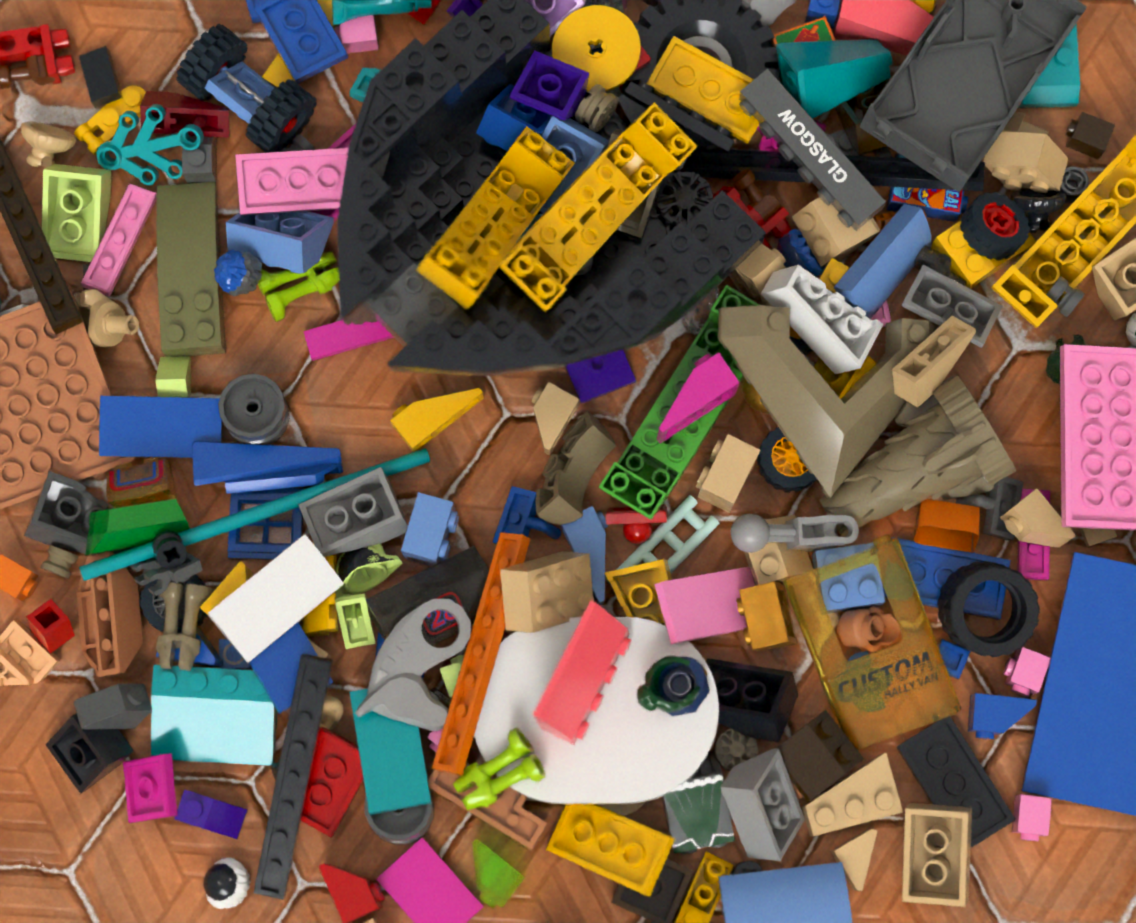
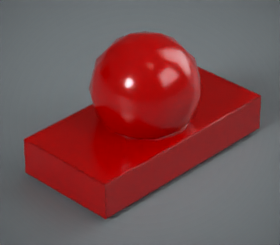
M666 505L661 506L651 520L630 507H609L606 512V524H623V534L633 544L645 543L652 535L651 523L667 522L668 518Z

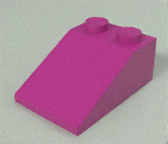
M720 353L713 357L707 354L694 363L696 367L692 370L659 427L657 440L660 444L735 396L740 382Z

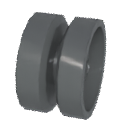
M254 373L241 375L229 382L221 393L218 404L220 418L232 438L240 444L271 445L279 440L287 430L290 419L288 404L278 385L267 376Z
M365 797L364 813L370 827L382 840L393 845H407L419 840L429 831L434 819V803L431 798V804L405 808L401 813L388 811L370 815L367 797Z

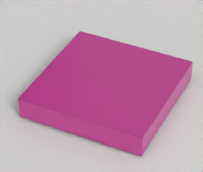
M172 753L124 761L123 768L129 823L177 816Z

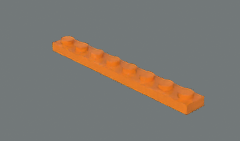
M500 532L432 768L435 770L463 775L505 629L500 569L524 563L530 543V538L525 535Z

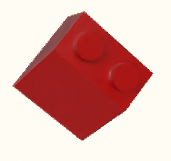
M324 863L318 866L343 923H351L383 908L380 901L385 900V897L378 882L372 883L369 878L332 864Z

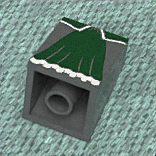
M714 751L708 752L700 768L684 784L661 797L669 836L675 839L672 845L674 854H691L696 852L697 849L709 846L720 848L727 845L728 842L735 841L730 811L720 788L724 781L723 773Z

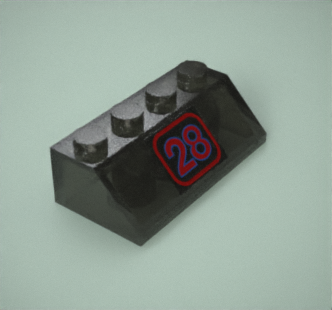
M472 546L366 599L371 619L385 641L395 625L420 605L432 599H450L464 608L471 621V626H473L489 569L475 546ZM445 611L429 613L422 623V635L431 646L458 633V625L455 618Z

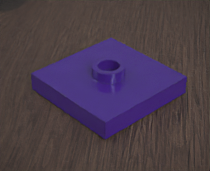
M623 350L566 366L581 404L636 383Z

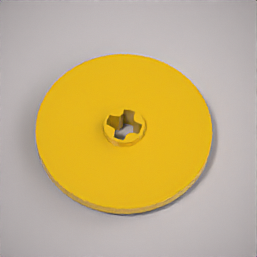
M603 5L583 7L568 15L557 28L552 42L553 58L589 72L586 92H589L596 84L604 87L605 92L621 86L636 70L641 55L639 34L632 21L619 10ZM601 43L603 52L601 54L595 52L592 55L590 46L592 44L598 46Z

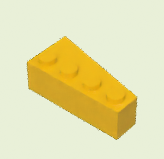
M661 559L605 572L627 617L647 619L666 626L655 584L672 580L668 560Z

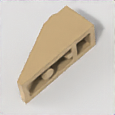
M954 316L947 319L892 369L894 393L912 405L919 407L943 383L975 335L976 328Z

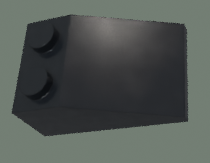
M707 658L706 663L712 673L718 694V723L750 738L780 742L798 698L793 672Z

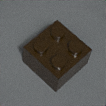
M666 859L650 897L622 884H618L611 902L656 923H671L694 871Z

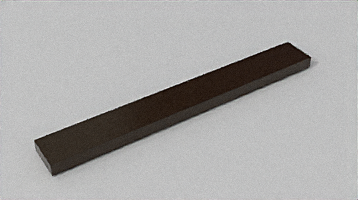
M0 138V212L52 330L57 335L82 323L83 319L5 145Z

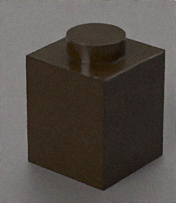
M1082 112L1077 120H1071L1065 135L1069 137L1066 147L1099 160L1106 150L1115 124Z

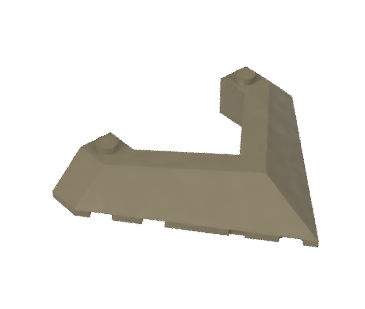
M763 305L719 308L718 339L725 349L728 348L737 361L736 366L749 384L752 383L761 397L760 401L788 442H792L797 450V455L810 474L813 473L823 487L821 490L829 499L907 402L894 393L892 369L940 326L928 320L906 318L886 323L885 354L841 399L789 339L790 308Z

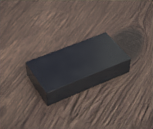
M104 46L80 55V63L93 106L97 108L121 99L122 94L108 48Z

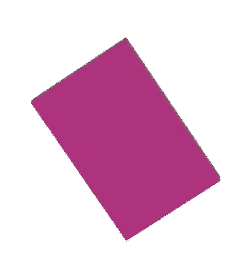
M423 837L376 879L414 923H467L484 907Z

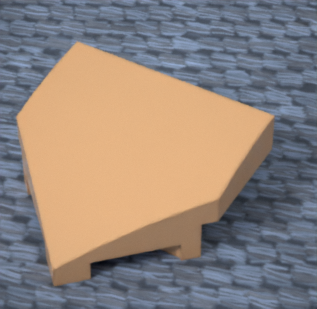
M18 619L13 620L0 635V686L41 683L61 661L53 652L50 654L32 632Z

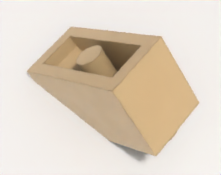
M550 382L547 383L544 389L539 387L531 401L535 404L533 407L534 416L543 449L549 456L579 407L580 399Z
M1037 488L1000 517L1005 523L1007 530L1022 542L1060 548L1076 536L1070 527H1062L1060 515Z

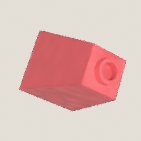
M841 0L833 35L835 39L839 40L877 39L885 49L888 48L892 52L908 55L934 17L910 0Z

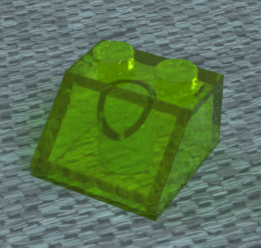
M476 838L472 846L477 888L482 892L479 898L493 909L496 905L503 908L526 877Z

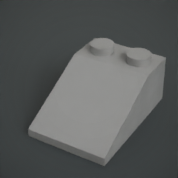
M382 467L298 504L314 545L323 557L387 542L406 533L408 523Z

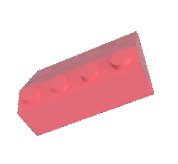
M590 600L533 713L541 729L573 745L577 738L582 740L586 735L590 725L586 720L591 710L596 712L600 707L604 697L600 692L605 682L608 684L612 682L618 669L614 664L619 655L625 656L632 641L628 638V628L594 601Z

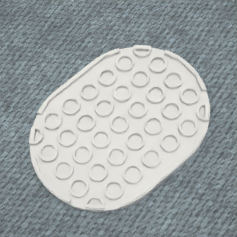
M570 617L569 622L535 633L515 631L500 643L474 738L482 757L487 762L501 754L509 746L508 733L510 730L517 727L523 732L534 751L512 762L495 774L500 777L520 765L526 757L532 754L536 755L544 767L546 777L540 782L524 779L510 786L529 798L556 804H630L650 801L666 795L692 777L700 768L713 745L718 726L719 704L712 673L701 654L689 641L671 644L667 628L663 624L636 617H614L628 628V638L632 641L625 656L619 655L614 664L618 669L610 684L605 682L600 694L604 695L600 707L596 712L591 710L586 720L590 723L586 735L582 740L577 738L574 745L541 729L533 713L582 617ZM665 656H689L703 665L708 673L707 680L710 692L696 712L671 716L658 708L654 711H648L639 705L637 689L640 685L645 684V673L651 668L653 663Z

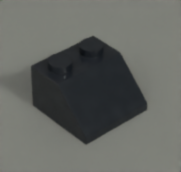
M77 713L72 715L46 744L80 794L120 766L134 751L129 745L128 740L118 729H81Z

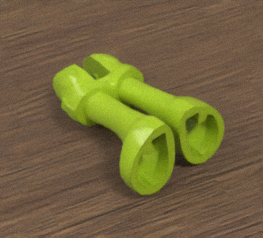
M333 252L322 253L320 261L304 273H293L288 269L274 273L261 270V280L258 281L257 285L262 295H266V303L275 322L285 318V308L293 300L316 291L319 294L327 293L332 290L334 285L339 283V267L318 274V271L326 269L337 262ZM307 277V280L290 288L273 292L277 287L287 282Z
M516 727L510 730L508 733L509 746L501 754L481 765L477 762L470 764L464 769L463 775L454 781L453 786L457 793L464 792L475 785L478 787L477 790L462 800L466 810L475 809L480 806L488 807L497 801L498 793L521 780L531 779L534 782H540L546 777L540 759L532 754L523 759L522 763L498 778L492 779L491 776L534 751L531 743L519 728Z

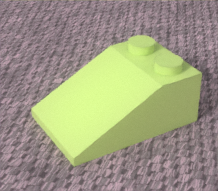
M53 164L43 169L42 230L55 258L85 262L92 261L105 234L111 199V170Z

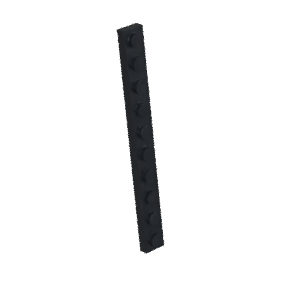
M700 148L693 150L686 164V172L698 173L702 178L733 179L740 171L750 168L756 176L755 180L807 183L798 173L799 167L793 160H786L780 152L730 150L728 153L723 149ZM845 155L872 186L955 190L907 158ZM981 162L962 190L983 191L985 162Z

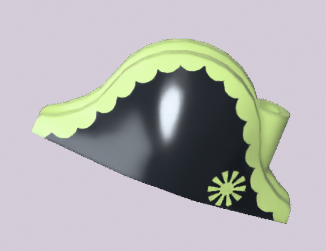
M382 544L343 552L337 561L336 574L344 585L336 590V598L361 594L376 587L403 564L396 555H386Z

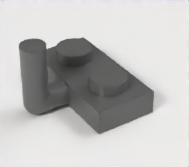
M1005 477L995 483L994 488L989 492V497L981 494L957 498L956 503L987 509L983 534L1003 540H1014L1015 535L1007 530L1005 523L1000 517L1020 502L1023 482Z

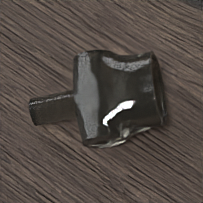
M927 245L917 255L914 264L915 269L920 271L921 267L925 265L966 286V280L950 271L951 259L949 256Z

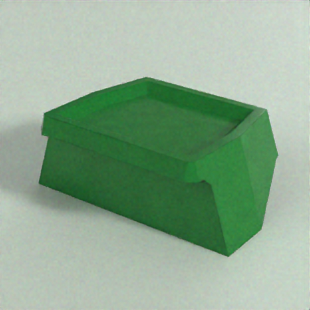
M177 499L91 512L89 515V531L85 556L135 548L153 542L154 538L161 532L174 531L179 533L190 529Z

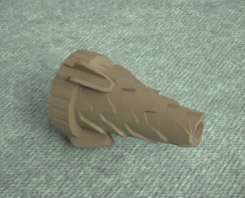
M956 375L943 381L919 407L906 402L900 412L894 417L897 425L905 427V429L885 440V447L865 458L858 465V469L848 475L831 498L827 499L824 495L819 500L827 515L851 516L856 520L858 528L872 520L882 519L901 508L907 511L929 497L935 500L941 496L945 500L988 492L994 488L995 483L1014 473L1016 469L980 407L962 380ZM838 523L835 528L842 537L847 536V527L842 523Z

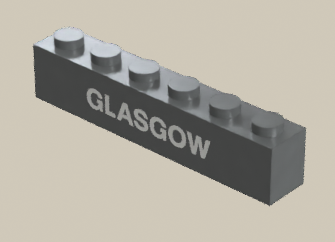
M768 68L740 91L739 100L741 102L739 106L749 117L753 115L758 120L761 132L768 139L774 138L780 145L778 150L786 160H793L797 164L800 176L807 183L813 182L819 189L817 193L826 205L832 204L839 212L837 214L839 220L847 228L852 226L855 231L859 230L884 208L886 201Z

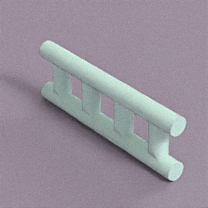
M689 495L668 516L667 522L661 523L652 533L649 540L642 543L616 570L638 565L641 561L644 563L657 561L658 559L651 551L664 540L676 551L668 559L670 573H672L720 523L712 515L706 521H703L692 510L698 504L697 500ZM683 518L696 529V532L685 543L671 531Z

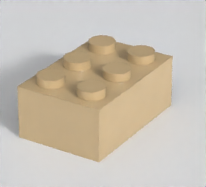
M561 551L500 569L506 630L535 633L569 622L570 617H582L590 600L594 601L589 553Z
M909 803L905 808L902 902L966 906L969 901L972 807Z

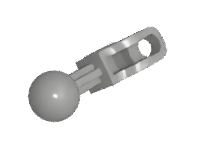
M749 513L738 517L731 527V539L734 545L747 553L763 549L768 542H787V549L805 552L832 549L838 545L854 542L859 533L856 520L847 515L797 517L786 521V524H767L761 516ZM838 523H842L847 527L848 534L846 537H838V532L835 528Z

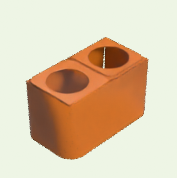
M933 499L922 501L916 517L914 541L921 545L971 552L973 533L974 552L979 540L980 507Z

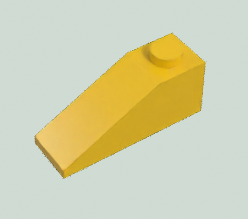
M480 388L416 401L409 406L404 404L392 414L394 418L390 422L409 448L415 452L483 400L484 395Z

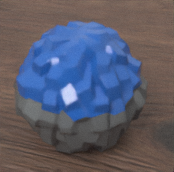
M232 249L216 261L217 267L214 269L215 280L219 283L222 290L231 296L248 294L250 291H254L256 284L261 280V262L249 251L240 252Z

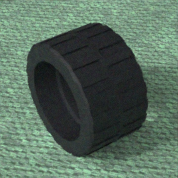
M984 561L972 562L966 566L963 565L947 578L948 580L942 586L941 594L938 598V617L941 620L944 632L949 635L953 642L978 655L1000 657L1001 655H1009L1015 650L1021 649L1028 639H1031L1035 627L1038 625L1040 605H1038V596L1036 591L1033 590L1032 584L1020 572L1000 564ZM987 580L998 581L1006 586L1011 595V616L1005 627L998 633L989 637L977 636L967 628L963 612L966 598L978 584Z

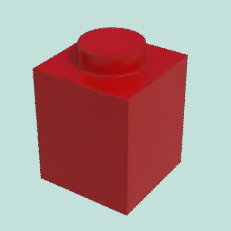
M49 599L26 616L32 634L50 654L75 636L70 619L52 599Z

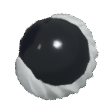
M223 858L215 862L207 870L203 879V887L208 901L218 909L231 908L242 903L247 896L251 882L249 880L250 874L242 863L234 858Z

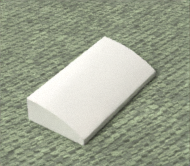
M304 534L208 613V616L246 662L249 663L344 585V583L319 550Z

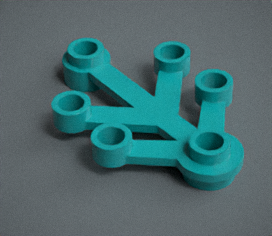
M153 104L146 110V119L134 144L123 146L129 131L138 125L139 118L135 112L125 111L119 117V126L112 141H106L98 147L97 160L104 169L117 170L122 168L148 186L154 184L158 179V170L153 166H145L143 168L130 160V157L138 156L165 171L168 177L178 179L183 175L182 161L179 159L170 161L155 151L181 146L185 150H195L203 142L204 134L197 125L188 124L179 133L150 140L156 125L166 115L163 106ZM156 110L160 118H155L151 111ZM125 117H130L133 125L127 124ZM188 131L194 132L197 139L190 138ZM108 151H112L116 155V159L111 158ZM171 166H177L180 172L175 173ZM145 172H150L153 179H148L145 176Z

